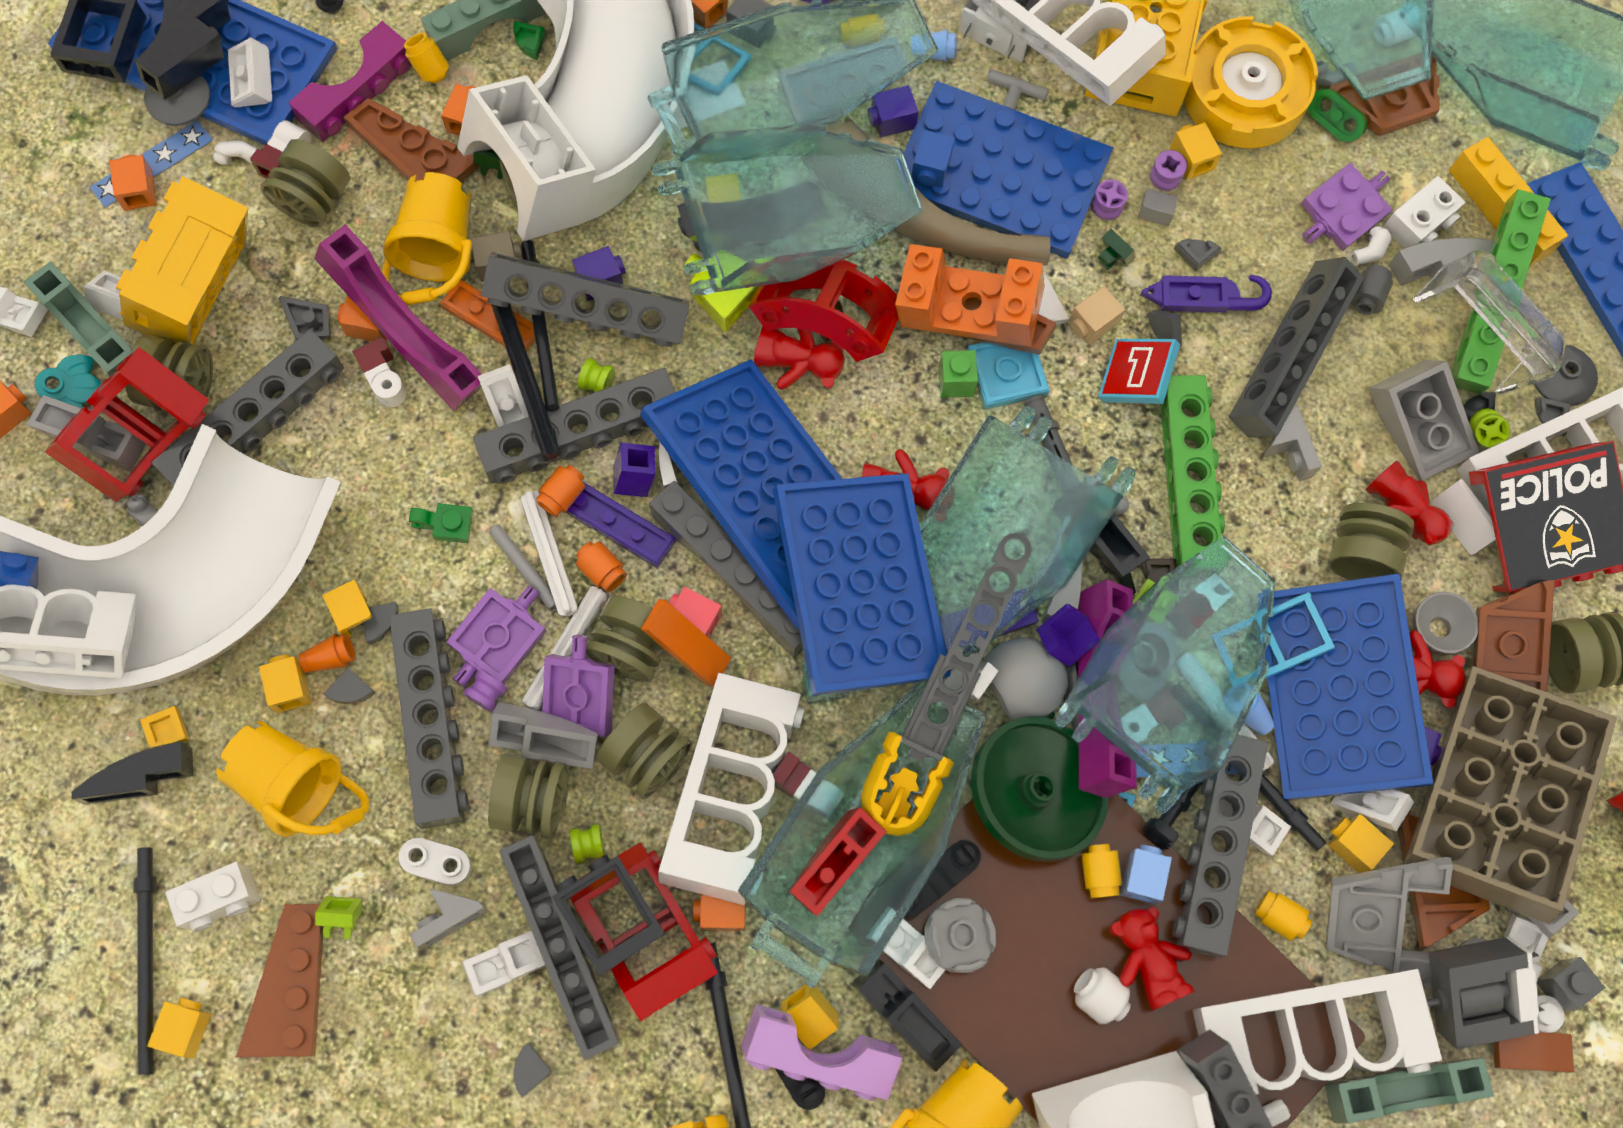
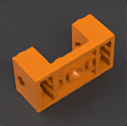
M910 244L895 303L901 327L1031 347L1045 288L1043 263L1009 258L1006 274L1002 275L946 266L942 248ZM969 298H978L982 302L976 310H967L963 307V304Z

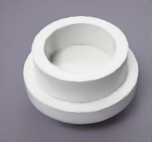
M1538 996V1006L1544 1009V1011L1539 1012L1538 1016L1539 1032L1552 1033L1557 1031L1564 1022L1562 1006L1551 996Z

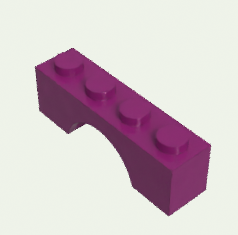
M381 21L359 40L363 50V62L359 71L351 79L338 85H321L311 82L288 102L296 120L322 143L340 131L342 125L345 124V115L367 98L372 100L376 95L382 94L395 78L410 69L411 63L405 55L406 49L404 48L406 40L385 22Z

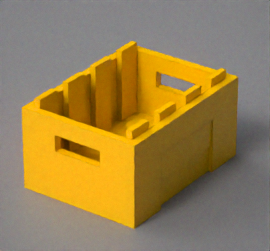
M1208 0L1105 1L1117 2L1127 6L1133 13L1135 22L1142 17L1150 24L1158 25L1166 37V55L1127 90L1128 92L1151 96L1153 99L1124 93L1114 103L1177 117L1192 80L1196 60L1194 49L1201 16ZM1150 7L1160 8L1161 12L1154 13ZM1117 28L1100 30L1093 60L1124 32ZM1088 89L1085 90V97L1101 100Z
M182 176L179 183L172 181L163 198L168 204L163 213L158 210L156 211L148 226V230L152 231L148 241L146 242L141 239L132 256L136 263L131 271L124 270L116 285V289L120 290V314L125 326L142 334L171 338L175 343L185 341L194 344L212 306L246 244L248 207Z

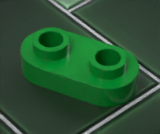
M1322 89L1314 93L1315 95L1308 107L1309 113L1341 141L1350 142L1359 139L1367 129L1366 116L1340 93L1333 89ZM1325 99H1329L1332 102V107L1329 111L1324 110L1322 107ZM1349 119H1353L1356 122V128L1353 131L1348 130L1346 127Z

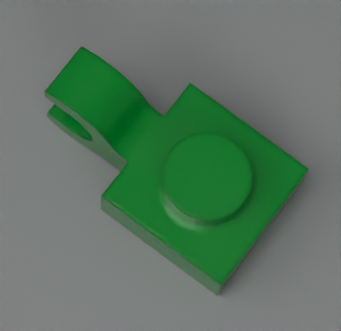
M437 503L436 513L421 508H411L409 522L412 523V528L433 530L432 536L434 540L468 543L473 509L469 506Z

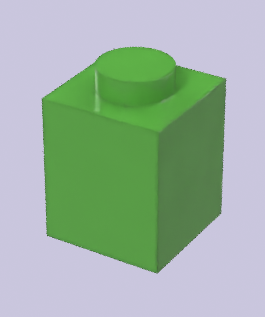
M976 350L942 351L938 366L940 398L973 397L978 383Z

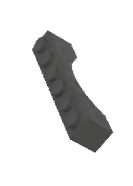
M673 481L649 503L651 516L669 534L676 537L677 542L695 554L719 576L749 608L766 631L795 658L803 650L800 630H797L725 530Z

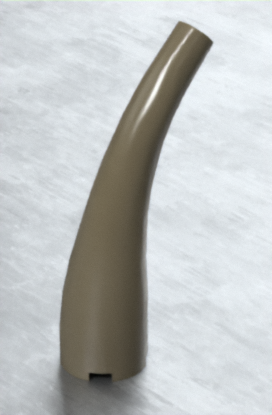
M846 116L845 123L838 118L825 127L815 137L819 143L811 154L806 150L803 154L802 163L820 182L842 200L882 225L930 247L942 248L943 251L978 260L1008 264L1009 258L1039 262L1043 263V266L1048 265L1050 256L1049 236L1023 233L1016 236L993 232L973 226L942 211L931 203L898 170L849 116Z

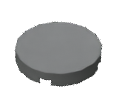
M954 898L938 904L929 914L925 925V944L930 957L939 967L951 973H971L982 968L988 962L986 960L989 958L990 953L994 951L996 945V928L991 915L985 908L982 909L979 905L975 904L977 902L968 898Z

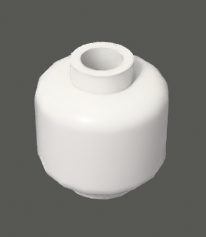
M1102 967L1095 970L1090 968L1081 974L1075 983L1076 1005L1099 1024H1108L1114 1020L1120 1021L1129 1012L1131 1006L1128 1002L1130 988L1123 986L1120 979L1107 968Z

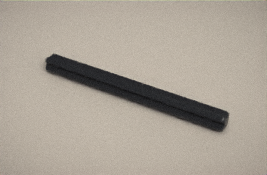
M508 303V307H501L491 304L543 459L550 461L558 458L561 455V451L511 305Z

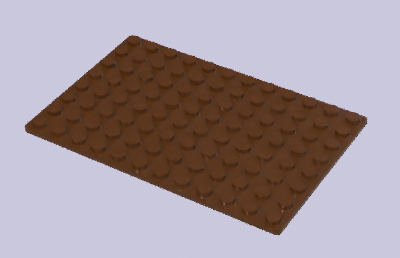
M1117 794L1108 797V810L1104 824L1099 834L1088 846L1110 844V851L1118 850L1123 883L1129 852L1135 848L1140 849L1141 845L1159 847L1147 839L1142 831L1147 822ZM972 798L850 921L849 930L877 959L883 961L909 990L919 997L985 1070L990 1072L1008 1088L1007 1092L1013 1099L1016 1097L1020 1101L1023 1109L1037 1123L1038 1118L1031 1093L1174 1051L1182 1058L1178 1049L1198 1037L1192 1009L1317 987L1236 909L1226 957L1215 958L1190 951V960L1179 961L1175 959L1177 971L1183 976L1186 983L1193 987L1194 993L1152 1011L1148 1005L1145 988L1138 970L1134 982L1128 986L1130 988L1128 1002L1131 1006L1127 1015L1120 1021L1114 1020L1108 1024H1099L1076 1005L1075 983L1081 974L1090 968L1095 970L1105 967L1120 979L1122 969L1132 950L1122 942L1120 937H1115L1110 933L1109 926L1114 922H1118L1121 916L1128 911L1137 908L1147 910L1150 907H1156L1159 911V917L1156 920L1159 927L1158 940L1176 944L1177 938L1172 936V930L1176 916L1182 915L1184 901H1180V890L1184 879L1189 880L1191 866L1187 865V861L1173 847L1168 850L1165 848L1162 851V855L1172 859L1164 899L1156 905L1121 895L1091 898L1090 889L1085 887L1081 854L1088 853V846L1080 852L1058 861L1040 862L1023 858L1006 849L989 833L977 813ZM969 840L974 842L981 852V860L977 868L920 914L911 918H902L921 935L925 936V925L929 914L938 904L954 898H968L977 902L975 904L979 905L982 909L985 908L991 915L996 928V945L994 951L990 953L989 958L986 960L988 962L982 968L971 973H951L945 970L932 988L928 989L867 938L889 910L895 911L892 906V896L898 887L957 841ZM1204 878L1206 884H1207L1208 886L1214 888V887ZM1202 904L1197 908L1198 919L1204 924H1209L1212 918L1210 909ZM1325 1002L1292 1007L1303 1055L1307 1063L1317 1071L1323 1072L1328 1070L1334 1063L1336 1048ZM1275 1011L1241 1016L1255 1072L1269 1082L1278 1079L1284 1071L1286 1061ZM1348 1017L1354 1045L1357 1049L1365 1040V1034ZM1300 1076L1290 1087L1282 1090L1258 1089L1259 1094L1256 1096L1262 1107L1275 1100H1282L1289 1110L1290 1118L1273 1128H1287L1328 1081H1311ZM1213 1119L1215 1128H1218L1217 1124Z

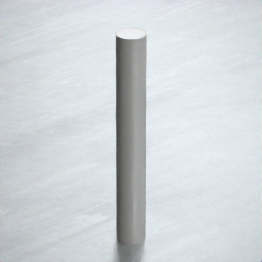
M500 524L493 526L489 530V534L532 589L539 593L538 597L549 611L556 609L548 585Z

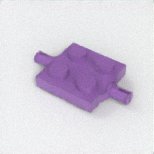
M1350 162L1308 195L1300 204L1311 215L1314 225L1303 232V239L1305 240L1309 237L1306 242L1312 244L1318 237L1324 234L1333 239L1341 250L1344 251L1393 211L1377 191L1390 181L1388 175L1379 181L1386 172L1380 171L1368 181Z
M528 585L516 601L502 597L491 588L485 593L446 641L447 645L458 652L466 662L455 677L452 678L455 682L465 688V685L474 674L481 670L503 684L506 683L546 633L545 627L531 618L527 611L528 607L539 596L535 589Z
M573 635L572 656L550 654L544 658L542 712L564 718L598 733L600 737H606L612 732L615 665L596 662L586 657L588 637L585 635Z

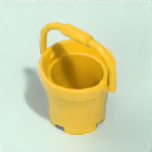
M428 172L425 173L424 180L416 182V175L410 177L406 183L405 193L395 224L386 234L383 243L385 258L382 273L388 282L391 266L406 275L420 280L433 282L447 281L437 288L429 287L403 292L402 295H398L406 305L436 300L438 296L446 294L454 288L470 269L472 242L468 239L472 193L468 190L466 195L461 190L462 182L445 174Z
M256 721L260 726L257 729L249 725L243 727L229 741L220 756L227 764L224 772L217 768L216 775L218 781L230 788L261 814L264 824L275 834L282 837H289L298 833L308 835L339 834L363 821L364 815L369 811L370 800L365 790L341 773L342 766L338 756L321 747L310 748L277 731L263 721ZM339 783L358 796L361 802L360 808H355L330 821L328 825H310L325 809Z
M964 1059L956 1070L919 1108L904 1109L890 1128H1009L1023 1110V1107L1016 1097L1009 1105L1003 1098L1008 1088L977 1063L973 1062L969 1067L968 1060Z

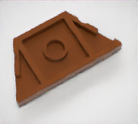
M1434 50L1330 85L1328 89L1336 90L1366 116L1367 127L1380 136L1437 115L1440 110V97L1437 93L1440 84L1436 65L1439 60V52Z
M1543 580L1477 607L1476 615L1478 617L1479 629L1474 641L1473 666L1547 692L1555 580Z
M1411 811L1407 813L1398 828L1403 861L1405 860L1418 820L1417 817L1410 815ZM1450 886L1449 894L1409 891L1420 949H1426L1490 910L1488 900Z

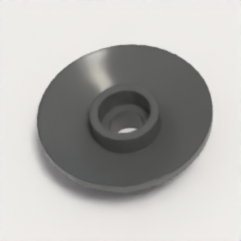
M201 75L166 100L148 87H146L144 93V103L149 114L156 121L169 126H180L195 121L205 112L210 102V89L206 80Z
M1566 344L1548 346L1535 357L1532 363L1531 377L1533 384L1544 398L1574 406L1586 401L1592 396L1597 387L1598 374L1593 361L1586 353L1574 346ZM1566 368L1570 369L1573 374L1568 373Z

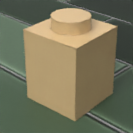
M1103 286L1074 307L1069 319L1070 326L1077 337L1084 338L1091 345L1120 323L1126 309Z

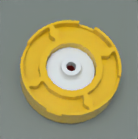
M1245 16L1223 21L1209 29L1200 38L1194 49L1196 60L1192 80L1184 98V104L1193 122L1196 125L1205 122L1216 141L1233 147L1251 149L1275 144L1289 136L1298 127L1315 95L1318 69L1311 49L1295 31L1277 21H1274L1273 26L1253 22L1254 16Z

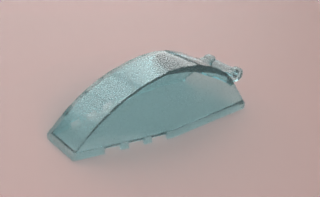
M822 0L811 1L810 5L792 6L791 2L781 3L663 43L661 48L670 86L652 92L647 99L650 106L656 108L673 144L671 151L675 158H681L701 150L715 164H719L837 122L936 54L938 47L915 0H841L840 3L822 4ZM676 100L693 137L685 140L668 102Z
M927 681L917 683L880 719H876L856 740L851 741L840 754L819 769L738 889V893L765 921L749 947L757 952L759 949L763 950L807 980L805 984L814 989L829 964L865 977L868 976L946 850L950 830L957 814L960 797L967 781L970 764L986 718L985 714L968 703L943 754L951 759L954 765L949 775L941 779L943 788L931 814L924 824L911 834L901 836L884 834L817 917L788 892L824 838L847 810L857 807L862 808L861 793L864 783L877 755L885 752L882 744L888 732L903 734ZM941 702L931 704L927 710L929 720L933 723L944 722L948 717L946 705ZM900 742L897 749L898 757L895 762L890 763L884 776L888 783L887 787L883 790L878 789L875 800L879 802L883 791H891L894 782L890 779V776L899 773L905 767L918 774L916 783L919 790L918 792L911 791L907 802L911 804L907 814L910 816L916 807L913 798L916 794L922 795L929 781L927 775L930 769L935 768L938 760L930 756L925 757L923 762L909 756L912 750L908 745ZM773 928H776L821 958L817 966H813L771 938L769 934Z

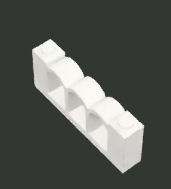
M973 0L974 4L1109 106L1166 55V37L1163 30L1156 24H1150L1142 17L1135 22L1133 13L1128 7L1117 2L1102 3V0H1040L1028 11L1018 4L1016 0ZM1083 4L1091 7L1062 35L1047 25L1068 6ZM1117 28L1124 32L1095 60L1079 49L1102 29Z
M1623 387L1470 457L1457 469L1458 473L1490 514L1484 484L1471 485L1468 472L1508 463V460L1525 452L1529 458L1552 453L1554 451L1548 441L1561 436L1565 432H1567L1566 437L1572 447L1599 442L1588 423L1604 416L1623 446ZM1619 464L1621 478L1623 480V464Z
M4 585L0 587V620L17 616L33 620L29 634L0 632V670L122 679L136 621V594L97 591L95 597L83 590L61 589L51 592L44 597L39 590L31 586ZM63 621H78L88 625L85 638L47 636L46 634L50 627Z
M718 673L659 868V883L740 905H745L747 894L755 895L760 873L754 872L755 858L760 850L762 834L759 820L768 813L772 805L775 786L773 773L785 757L787 739H790L793 727L800 729L805 708L799 707L800 693ZM721 722L766 733L776 741L778 748L770 756L755 758L715 748L714 746ZM708 766L751 777L757 780L765 790L764 796L759 801L749 805L738 804L700 793ZM695 812L744 826L752 836L751 844L738 852H725L687 842Z
M1418 969L1192 1009L1198 1036L1210 1029L1230 1043L1256 1095L1259 1094L1258 1089L1282 1090L1290 1087L1300 1076L1311 1081H1333L1344 1076L1351 1067L1358 1071L1370 1072L1406 1067L1408 1074L1429 1071L1431 1070L1429 1063L1442 1061ZM1374 993L1386 1039L1384 1054L1378 1061L1369 1062L1358 1053L1354 1045L1343 998ZM1325 1002L1336 1048L1334 1063L1328 1070L1320 1072L1313 1069L1307 1063L1303 1055L1292 1007ZM1275 1011L1286 1061L1284 1071L1278 1079L1269 1082L1255 1072L1241 1016Z

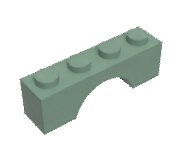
M457 0L421 17V21L427 36L433 38L448 61L469 51L475 37L488 25L505 18H517L524 23H528L546 14V12L537 0Z
M50 261L24 281L25 285L109 376L114 374L117 366L130 355L132 348L99 315L60 270Z
M1484 1057L1430 1065L1431 1070L1408 1074L1407 1069L1325 1084L1333 1122L1353 1123L1385 1117L1392 1113L1494 1097Z

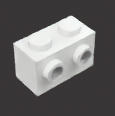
M1437 176L1398 208L1383 228L1388 229L1391 237L1403 248L1434 241L1439 236L1436 232L1442 227L1446 231L1449 230L1461 218L1458 212L1466 202Z
M239 862L229 864L165 892L176 926L191 930V932L204 930L212 926L214 920L226 915L227 917L239 915L247 911L249 905L261 901L249 867Z

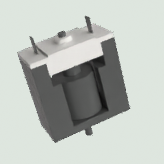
M968 0L962 10L959 32L964 34V38L967 35L972 40L1007 56V59L1012 57L1023 62L1031 46L974 4L973 0ZM1016 0L1018 4L1028 11L1040 1Z
M1510 936L1429 952L1433 998L1427 999L1428 1007L1434 1006L1437 1032L1456 1049L1539 1033L1538 1016L1539 1012L1544 1011V1009L1538 1006L1536 974L1532 961L1533 957H1538L1539 955L1535 952L1531 953Z

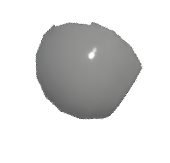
M1024 637L1015 638L998 644L985 656L983 662H989L999 670L987 688L990 687L1000 701L1002 710L1010 719L1042 717L1050 714L1062 704L1063 696L1068 688L1067 668L1064 663L1048 654L1042 641Z

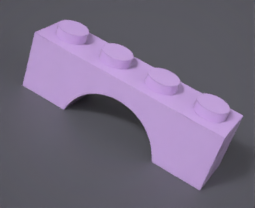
M755 1004L741 1044L745 1060H748V1063L755 1068L769 1070L772 1067L783 1070L785 1075L796 1080H804L805 1077L818 1080L819 1084L823 1087L835 1091L840 1090V1087L853 1090L860 1098L870 1101L875 1100V1097L888 1101L903 1059L895 1044L860 1035L849 1047L839 1052L823 1054L811 1051L797 1039V1028L791 1014L759 1004Z

